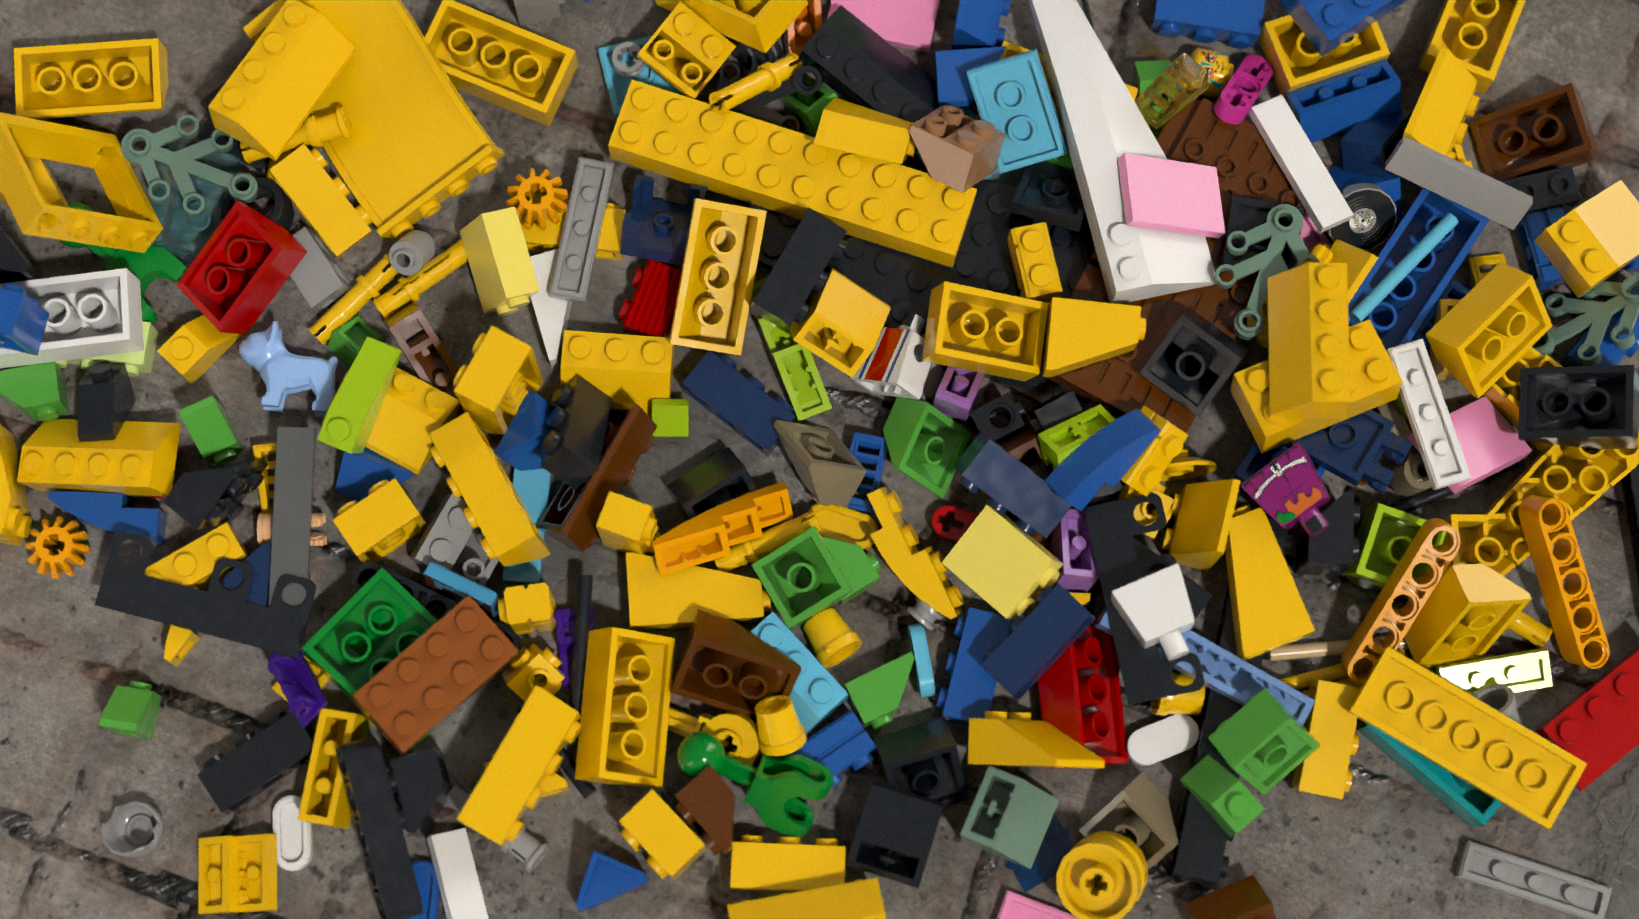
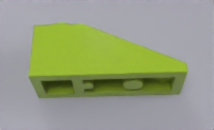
M367 336L329 407L317 438L318 441L350 454L363 453L403 350Z

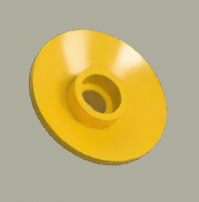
M1182 449L1180 454L1173 458L1162 474L1161 481L1183 480L1203 476L1214 472L1217 469L1216 463L1203 458L1189 457L1188 450Z

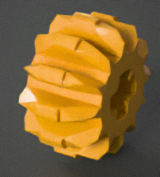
M530 168L528 170L529 178L525 179L522 175L517 174L515 179L518 186H508L507 192L512 198L506 201L507 208L515 206L519 221L524 220L526 229H531L534 223L538 222L540 230L544 231L546 229V220L549 219L552 223L558 224L559 217L557 213H565L567 211V204L563 201L568 198L567 189L560 188L562 179L559 176L550 179V171L546 168L541 172L540 176H536L535 170ZM541 195V203L534 204L533 196Z
M57 516L54 525L48 519H42V527L44 529L42 532L34 528L30 530V534L37 539L35 542L25 544L26 549L34 552L27 560L32 565H38L37 572L45 576L50 572L53 579L59 580L63 571L69 577L75 575L73 568L75 563L80 567L86 566V562L80 558V555L91 552V547L82 544L89 538V535L85 531H78L80 526L78 522L72 520L66 523L64 517ZM60 541L65 546L63 551L58 549L59 554L57 555L52 552V548L54 545L59 546L57 542Z

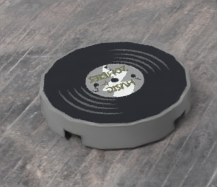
M1364 182L1349 185L1343 189L1342 196L1354 215L1349 221L1326 230L1332 241L1335 242L1338 239L1364 251H1370L1384 243L1393 232L1397 221L1396 205L1390 195L1378 185Z

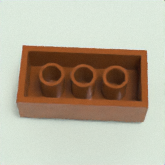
M468 595L353 695L352 701L398 753L404 756L517 656L519 650Z

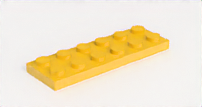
M1388 646L1383 650L1348 711L1546 830L1551 829L1587 765L1582 760Z

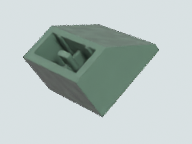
M989 765L961 831V841L1031 870L1059 800L1026 780Z

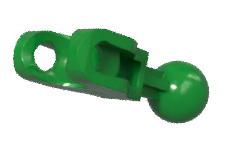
M68 203L70 208L95 212L84 203ZM58 240L70 248L87 247L107 263L103 268L105 271L127 268L140 280L142 321L150 322L152 325L157 322L158 316L152 307L145 302V291L148 285L156 279L163 278L177 284L188 269L164 247L149 246L145 253Z
M695 732L688 735L679 745L677 760L681 770L693 779L710 765L717 774L747 786L748 790L743 802L755 807L761 820L767 827L791 837H803L809 832L813 824L811 807L797 797L817 801L824 798L833 785L831 771L824 765L805 756L788 755L783 758H772L763 754L757 768L725 755L722 742L715 735L708 732Z

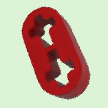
M942 506L932 516V532L939 539L956 544L979 514L955 506ZM950 514L954 516L953 522L964 526V528L961 530L951 527L949 532H945L942 530L943 525L937 522L938 518L945 519L946 515Z

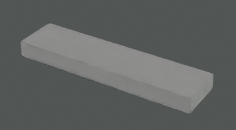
M1404 135L1385 162V170L1512 230L1515 229L1533 204L1532 196Z
M583 157L578 159L549 291L550 298L586 304L615 170L614 163Z
M1465 841L1455 876L1456 878L1580 919H1604L1612 892L1610 887L1471 841Z

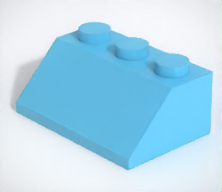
M774 612L770 613L750 631L801 666V672L790 694V699L800 723L805 728L806 735L810 734L847 700L848 693Z

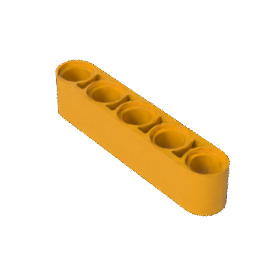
M1537 495L1528 496L1523 499L1519 506V520L1560 653L1568 663L1592 669L1600 668L1609 658V644L1568 509L1565 503L1559 499Z
M1432 518L1421 526L1343 652L1341 665L1355 684L1364 685L1385 647L1388 646L1395 651L1397 650L1460 547V536L1445 520ZM1439 531H1447L1446 541L1439 546H1433V536ZM1427 563L1428 569L1423 576L1412 577V570L1417 564ZM1408 595V602L1403 608H1392L1393 600L1397 596ZM1389 627V632L1384 639L1372 640V635L1377 628ZM1361 658L1369 659V665L1365 670L1361 672L1353 671V665L1357 660Z

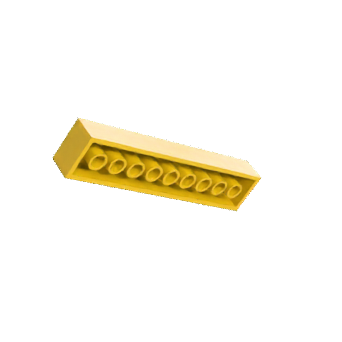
M631 80L608 144L610 159L691 185L708 187L707 190L801 220L810 208L847 230L845 234L953 268L975 201L976 188L971 187L962 193L932 179L928 173L885 160L813 144L815 137L730 110L720 115L714 112L713 108L716 107L714 105L710 106V104Z

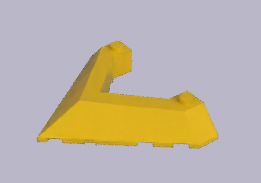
M1440 299L1437 305L1434 325L1461 299ZM1430 345V361L1437 380L1458 381L1436 359ZM1533 347L1482 395L1483 397L1486 396L1496 409L1518 430L1520 368L1562 367L1547 354L1544 356ZM1639 429L1638 449H1593L1531 442L1541 453L1482 515L1451 514L1443 519L1460 536V547L1448 567L1460 562L1466 564H1485L1504 577L1530 556L1518 514L1519 506L1523 499L1531 495L1559 499L1565 503L1572 521L1639 464ZM1446 532V535H1445V538H1444L1443 543H1444V542L1446 541V539H1447V532Z

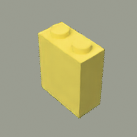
M515 206L480 214L460 230L484 314L496 311L498 316H504L517 312L519 310L518 307L529 304V298L539 292L540 289Z
M989 505L985 506L942 561L944 566L1001 615L1013 621L1024 613L1028 616L1034 610L1037 604L1035 602L1036 598L1043 589L1054 585L1060 575L1058 570L1063 565L1059 559L1009 517Z

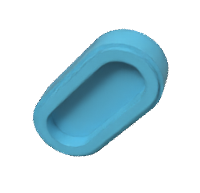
M921 623L908 625L909 642L915 657L913 664L920 698L934 696L935 683L924 626Z

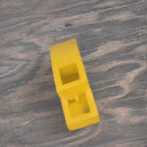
M884 486L867 494L883 527L871 533L870 536L891 570L908 589L937 612L949 619L960 615L963 612L961 605L964 604V600L958 587L955 584L950 585L945 574L948 568L942 564L944 560L943 555L940 551L935 552L932 545L918 551L916 547L919 544L918 536L911 524H905L900 514L903 506L897 493L894 490L890 492L888 487Z

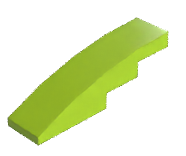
M767 277L754 282L750 306ZM755 316L791 406L794 408L797 420L801 421L832 409L811 351L793 340L790 327L786 329Z

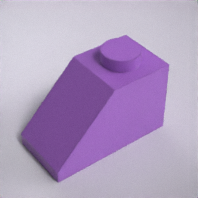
M948 366L936 392L933 407L949 418L967 421L985 374Z
M1069 509L1053 529L1049 552L1063 563L1062 567L1058 570L1060 573L1059 578L1052 587L1055 588L1060 584L1068 592L1087 593L1098 580L1099 573L1085 513L1083 510Z

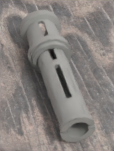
M459 781L446 796V801L462 811L473 791L462 781ZM524 825L514 843L508 841L505 847L500 845L499 847L502 852H510L525 864V870L531 873L546 857L551 846L537 841L525 831L526 826Z

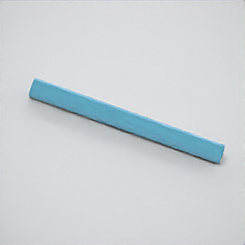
M1447 213L1349 313L1351 318L1357 323H1361L1459 223L1458 219L1453 214Z

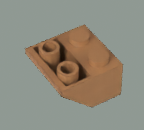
M951 105L939 107L911 124L909 130L930 177L962 193L995 171L1006 133L995 129L992 123L973 119L965 115L960 108Z

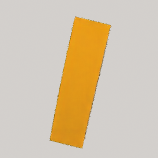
M784 481L713 507L652 541L660 576L731 555L730 546L763 537L761 528L794 519L788 488Z

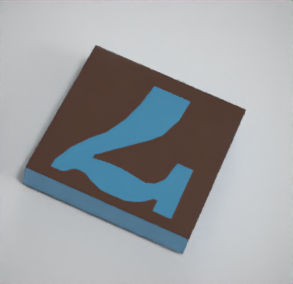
M434 562L429 563L424 572L428 589L458 603L469 595L489 618L497 621L499 609L496 592Z

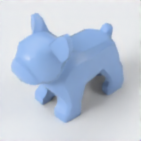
M272 321V324L266 331L250 334L246 340L241 342L239 353L242 361L259 372L266 386L267 392L261 398V406H263L265 412L283 414L289 394L311 389L316 396V400L312 404V411L315 412V417L324 418L336 394L335 370L338 364L337 357L333 356L329 360L290 353L282 341V329H279L278 321Z

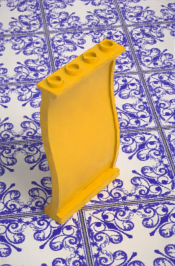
M277 0L243 27L249 39L254 42L259 39L287 0ZM298 0L320 12L356 50L309 116L314 115L318 118L335 113L339 107L345 108L352 125L353 138L345 139L341 137L324 142L323 147L355 198L378 228L376 231L379 236L400 239L407 232L414 229L413 224L422 217L428 218L436 214L442 208L441 203L450 196L456 197L465 192L470 186L469 182L476 176H483L494 170L498 165L497 161L505 154L502 149L495 145L469 109L401 0Z

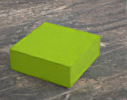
M652 399V420L657 425L653 433L654 437H689V399Z

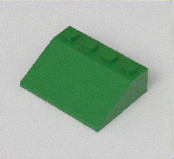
M381 568L302 647V654L352 701L353 695L428 631L438 620L385 569ZM438 726L434 730H432L426 737H424L418 744H416L409 752H407V754H412L438 728Z

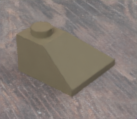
M776 420L773 426L801 481L812 493L811 497L813 500L823 506H830L832 504L847 507L867 472L866 469L832 429Z
M1143 771L1079 829L1084 837L1098 831H1113L1130 838L1142 850L1148 870L1178 844L1169 801Z

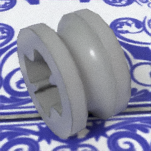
M623 42L616 46L612 54L613 67L616 73L625 78H632L642 72L645 63L640 58L638 60L634 59V65L631 67H627L625 62L619 63V60L623 61V54L629 53L632 58L637 57L641 50L640 46L633 42Z
M917 597L915 599L916 605L914 607L909 606L907 611L932 631L935 628L933 625L934 621L941 620L943 616Z

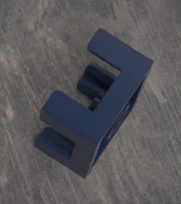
M637 174L633 186L631 212H626L623 220L620 254L683 265L694 198L706 200L708 187L690 185L688 205L653 199L654 178Z

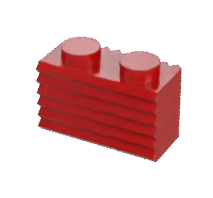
M648 259L645 268L639 266L632 283V287L637 288L632 301L625 300L619 315V320L623 321L624 332L631 335L669 337L681 277L680 269H675Z

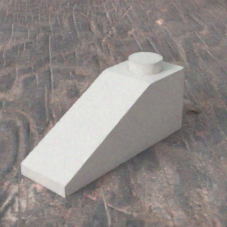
M559 248L530 256L540 289L539 292L531 296V300L552 369L559 368L563 335L564 330H567L572 304L570 301L549 297Z

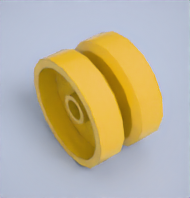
M1098 831L1083 837L1062 859L1057 871V891L1062 904L1078 919H1121L1140 899L1148 882V865L1142 850L1130 838L1113 831Z

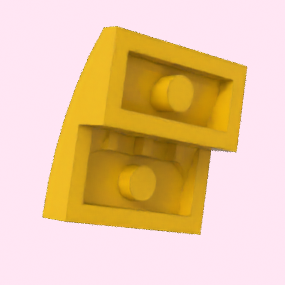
M277 834L198 838V914L277 910Z

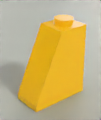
M834 98L823 109L813 143L898 164H903L907 155L913 157L917 148L909 132L910 126L913 124L912 122L838 98Z
M1052 297L1048 310L1042 377L1050 378L1133 351L1138 344V340H1144L1146 318H1140L1141 306Z

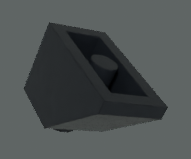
M99 362L89 366L79 384V442L116 439L136 401L125 363L110 364L109 362Z

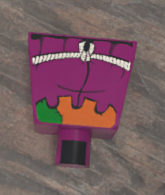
M1296 443L1240 484L1285 529H1290L1300 522L1308 535L1313 538L1329 526L1318 508L1328 502L1330 496L1306 448L1300 443Z

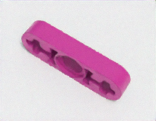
M1248 55L1245 57L1214 105V112L1219 119L1233 125L1243 122L1274 73V68L1267 59L1259 55ZM1231 102L1237 104V106H1232Z

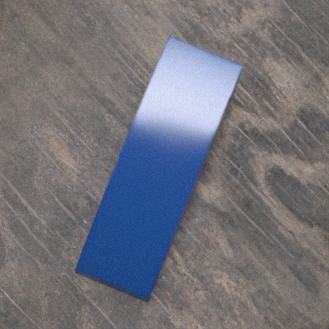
M1136 408L1103 427L1079 445L1045 479V482L1066 503L1082 511L1105 483L1113 488L1117 485L1161 430L1141 410Z
M49 491L48 499L73 517L95 529L114 536L118 532L125 531L145 536L152 543L165 544L167 515L160 509L131 508V500L123 493Z

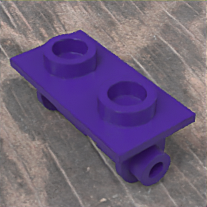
M299 650L297 658L274 653L268 658L267 668L270 673L274 674L277 682L280 684L281 690L289 703V711L296 715L301 727L305 728L325 707L328 701L301 650Z

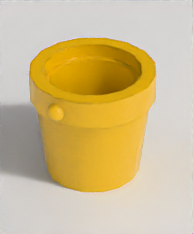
M834 608L821 611L803 626L817 655L816 659L825 669L843 662L862 645V640L857 632L852 631Z
M1171 671L1172 679L1178 685L1187 686L1194 681L1180 672ZM1205 685L1198 691L1150 700L1153 715L1200 714L1204 703Z
M785 695L770 696L761 700L755 706L759 736L758 743L763 754L767 756H782L802 748L806 743L807 735L790 697Z

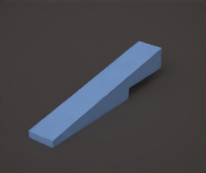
M1105 605L1094 627L1113 636ZM1188 630L1181 633L1189 649L1188 653H1194L1200 659L1205 686L1242 706H1245L1250 697L1266 688L1302 725L1304 724L1315 700L1195 632ZM1158 643L1160 658H1166L1167 656L1161 643ZM1179 662L1174 665L1173 669L1195 680L1196 671L1190 663Z

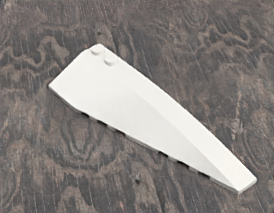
M1029 0L1109 302L1123 304L1216 284L1214 280L1215 270L1206 237L1126 225L1118 158L1124 153L1167 159L1077 0Z

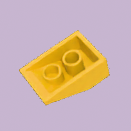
M1619 180L1546 228L1534 241L1578 298L1639 256V202L1622 180Z
M0 424V543L21 547L23 538H27L30 534L32 518L29 516L30 508L25 485L17 482L20 462L14 435Z
M1228 479L1186 484L1181 494L1174 493L1173 499L1175 500L1171 505L1172 515H1175L1172 529L1166 528L1161 549L1167 550L1166 554L1172 555L1176 559V563L1208 571L1224 554L1240 480Z
M985 711L984 719L969 718L968 764L1104 768L1105 760L1047 721L1031 720V713L1009 712V719H1007V712Z

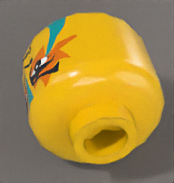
M1197 48L1193 50L1189 58L1184 57L1182 59L1179 78L1184 79L1187 92L1216 98L1232 78L1234 64L1229 63L1228 56L1223 52Z

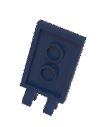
M1368 410L1284 444V446L1290 449L1296 443H1300L1306 448L1312 462L1356 487L1363 478L1371 488L1383 495L1395 473L1383 466L1377 465V463L1385 453L1392 461L1402 465L1413 443L1390 432L1395 424L1394 422L1373 410Z

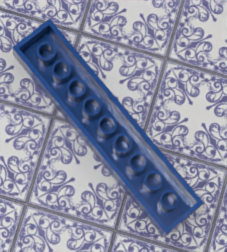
M1422 188L1377 255L1378 260L1349 302V327L1358 324L1351 318L1349 313L1447 213H1451L1458 219L1459 223L1363 320L1370 319L1386 350L1410 343L1490 219L1426 188ZM1255 441L1230 479L1240 480V484H1242L1289 448L1282 445L1261 453ZM1313 462L1321 478L1326 469ZM1240 485L1239 489L1249 495Z

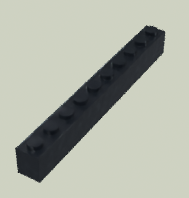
M1266 515L1282 554H1288L1292 545L1293 532L1283 528L1271 516ZM1228 580L1215 644L1237 656ZM1271 651L1248 659L1246 662L1261 670L1262 659L1268 660ZM1208 687L1206 688L1198 728L1199 736L1195 743L1190 770L1209 755L1239 779L1240 775L1231 768L1208 737L1217 730L1223 721L1230 719L1243 706ZM1187 788L1177 832L1178 844L1174 847L1169 875L1215 885L1218 884L1219 878L1225 879L1229 856H1224L1226 842H1232L1234 836L1229 837Z

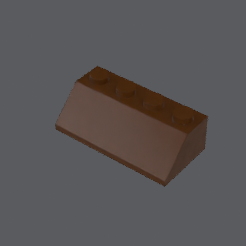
M611 403L599 470L576 490L562 482L536 528L571 550L584 552L586 548H590L595 543L599 535L596 525L609 491L618 494L622 486L627 485L636 472L635 464L641 454H645L650 449L654 441L653 433L657 425L640 406L631 403Z

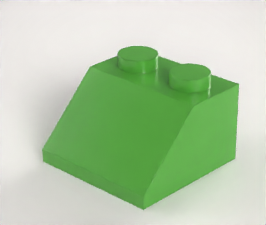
M815 526L752 564L753 569L789 629L800 628L813 616L821 611L832 608L853 591Z
M1266 688L1250 697L1245 706L1230 719L1223 721L1217 730L1208 737L1231 768L1263 795L1321 746L1292 713Z

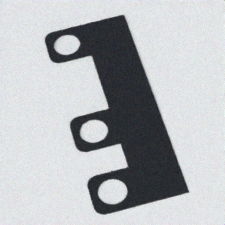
M1150 493L1147 497L1140 495L1085 507L1084 513L1129 705L1201 690L1205 680L1200 659L1196 654L1187 653L1169 661L1167 657L1160 658L1157 644L1144 649L1111 601L1113 590L1148 576V571L1153 564L1164 563L1168 566L1176 564V559L1170 554L1137 560L1132 536L1158 531L1166 525V516L1160 496ZM1142 502L1153 504L1158 511L1156 521L1150 525L1139 524L1134 518V509ZM1179 662H1188L1195 668V680L1187 686L1178 685L1172 679V668Z
M125 531L118 532L114 536L94 605L298 657L316 592V585L313 581L290 574L282 575L278 580L271 608L246 602L254 574L252 566L247 563L229 558L219 559L215 564L207 592L145 576L153 547L152 541L145 536ZM127 540L138 542L143 549L141 559L135 564H126L118 556L120 545ZM227 567H237L244 575V582L237 590H226L220 584V574ZM291 583L302 585L307 593L305 602L298 607L288 606L282 598L284 588Z

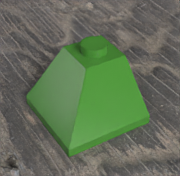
M897 397L883 428L893 468L938 498L944 499L956 471L954 465L963 455L972 433L928 402Z

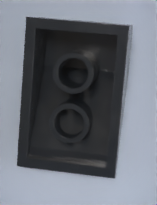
M1634 365L1520 368L1519 440L1593 449H1638L1639 376Z

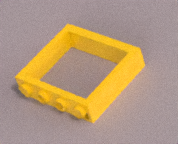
M0 112V188L22 234L140 253L146 252L163 230V226L130 162L123 156L121 145L116 135ZM22 155L93 168L117 216L45 204Z

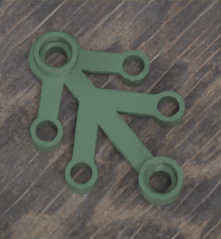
M183 115L178 119L176 125L153 134L145 129H134L128 132L122 139L121 150L123 156L130 163L140 165L149 185L148 194L150 199L156 204L168 202L171 198V189L166 181L161 180L154 161L169 166L183 197L184 211L193 218L204 214L206 204L204 198L197 194L189 175L228 189L231 198L235 202L241 201L249 204L258 195L257 181L251 174L240 172L232 175L196 161L213 153H225L232 149L234 139L224 132L216 129L212 133L211 138L176 152L162 147L180 138L193 139L199 134L200 126L198 120L192 115ZM186 122H192L195 128L191 132H185L181 129L182 125ZM221 135H225L229 138V142L226 145H218L216 139ZM143 141L146 143V147L142 151H136L133 149L134 143ZM246 181L250 186L246 191H239L236 189L237 183ZM157 187H164L167 190L166 194L162 197L154 196L153 191ZM192 200H198L201 206L198 210L193 211L188 209V203Z
M1277 205L1268 213L1266 223L1247 232L1234 231L1228 236L1226 247L1233 255H1242L1247 251L1248 246L1271 237L1266 251L1233 266L1223 264L1217 268L1214 276L1217 286L1229 289L1235 285L1236 281L1259 271L1246 309L1239 311L1233 322L1235 334L1243 340H1253L1262 332L1264 319L1260 313L1267 296V278L1288 270L1281 256L1285 242L1298 262L1297 267L1307 261L1319 262L1316 256L1309 254L1299 234L1303 227V217L1300 211L1292 205ZM1286 216L1290 218L1292 224L1288 227L1281 226L1278 219ZM1234 238H1241L1245 245L1242 248H1235L1231 241ZM1223 271H1228L1232 274L1233 279L1229 282H1224L1220 279L1219 274ZM1245 317H1252L1256 321V325L1248 328L1244 326L1242 320Z
M1639 274L1627 277L1623 283L1603 281L1582 296L1584 300L1566 298L1563 294L1559 293L1549 296L1546 299L1545 306L1551 317L1562 318L1567 313L1580 314V316L1552 331L1548 330L1532 347L1545 356L1547 354L1550 357L1556 345L1590 327L1585 343L1578 348L1577 354L1583 366H1596L1602 360L1600 345L1611 317L1623 309L1619 325L1611 331V339L1614 346L1618 349L1624 350L1632 347L1636 340L1633 328L1639 315V294L1636 295L1639 293ZM1600 295L1614 297L1606 302L1592 301L1599 298ZM1556 304H1562L1558 308H1553ZM1621 335H1628L1624 339H1618ZM1590 352H1595L1594 355L1590 357H1585L1586 354Z

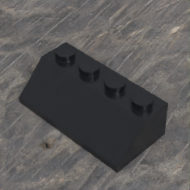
M842 5L822 24L802 49L797 60L802 62L803 66L808 64L817 66L823 74V82L850 103L912 123L938 109L935 80Z

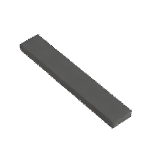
M277 426L268 608H271L276 586L282 575L290 574L309 579L316 428ZM298 583L287 585L282 592L283 601L290 607L302 605L307 597L305 588ZM306 628L300 646L301 651L302 647L306 644Z

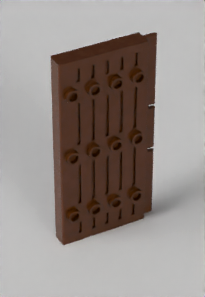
M1186 92L1181 93L1156 140L1168 160L1217 168L1225 230L1229 202L1232 195L1304 207L1255 125L1246 120L1237 125L1228 124L1216 116L1214 112L1215 104L1205 98L1201 101ZM1323 162L1324 166L1328 171L1330 166ZM1225 234L1220 238L1206 237L1215 273L1217 268L1221 266ZM1095 249L1090 258L1099 263ZM1087 263L1068 299L1110 303L1101 268L1099 267L1098 269ZM1223 271L1219 274L1220 279L1224 282H1229L1233 279L1232 274L1228 271ZM1248 275L1236 281L1235 285L1229 289H1223L1214 284L1123 303V305L1141 306L1140 318H1146L1144 340H1138V344L1133 351L1048 379L1068 390H1073L1075 394L1095 405L1101 404L1108 412L1117 417H1121L1136 408L1141 410L1143 406H1146L1187 433L1196 414L1139 373L1179 317L1189 307L1236 341L1238 336L1233 330V322L1237 313L1242 309H1246L1258 275ZM1247 317L1242 320L1244 326L1247 322ZM1045 338L1044 343H1043L1042 358H1041V365H1040V371H1041L1042 373H1043V364H1044V353H1045V342H1046V338Z

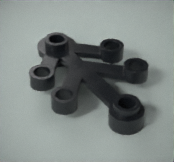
M769 49L766 52L769 56V62L774 63L775 54ZM755 50L752 55L753 64L748 75L756 72L757 68L762 65L758 61V55L761 52L759 50ZM730 60L721 65L719 70L721 77L715 91L733 84V82L742 77L743 68L739 62ZM728 65H733L736 68L737 74L735 78L727 76L726 67ZM804 65L795 71L793 78L783 81L779 88L771 92L766 90L735 106L730 111L739 114L744 113L755 119L785 128V121L792 119L796 123L795 131L800 132L802 121L797 115L788 114L785 116L763 105L798 91L805 95L815 93L823 85V74L815 65ZM806 72L814 74L816 79L814 85L805 83L804 75ZM721 100L713 105L718 106L722 104L723 101Z

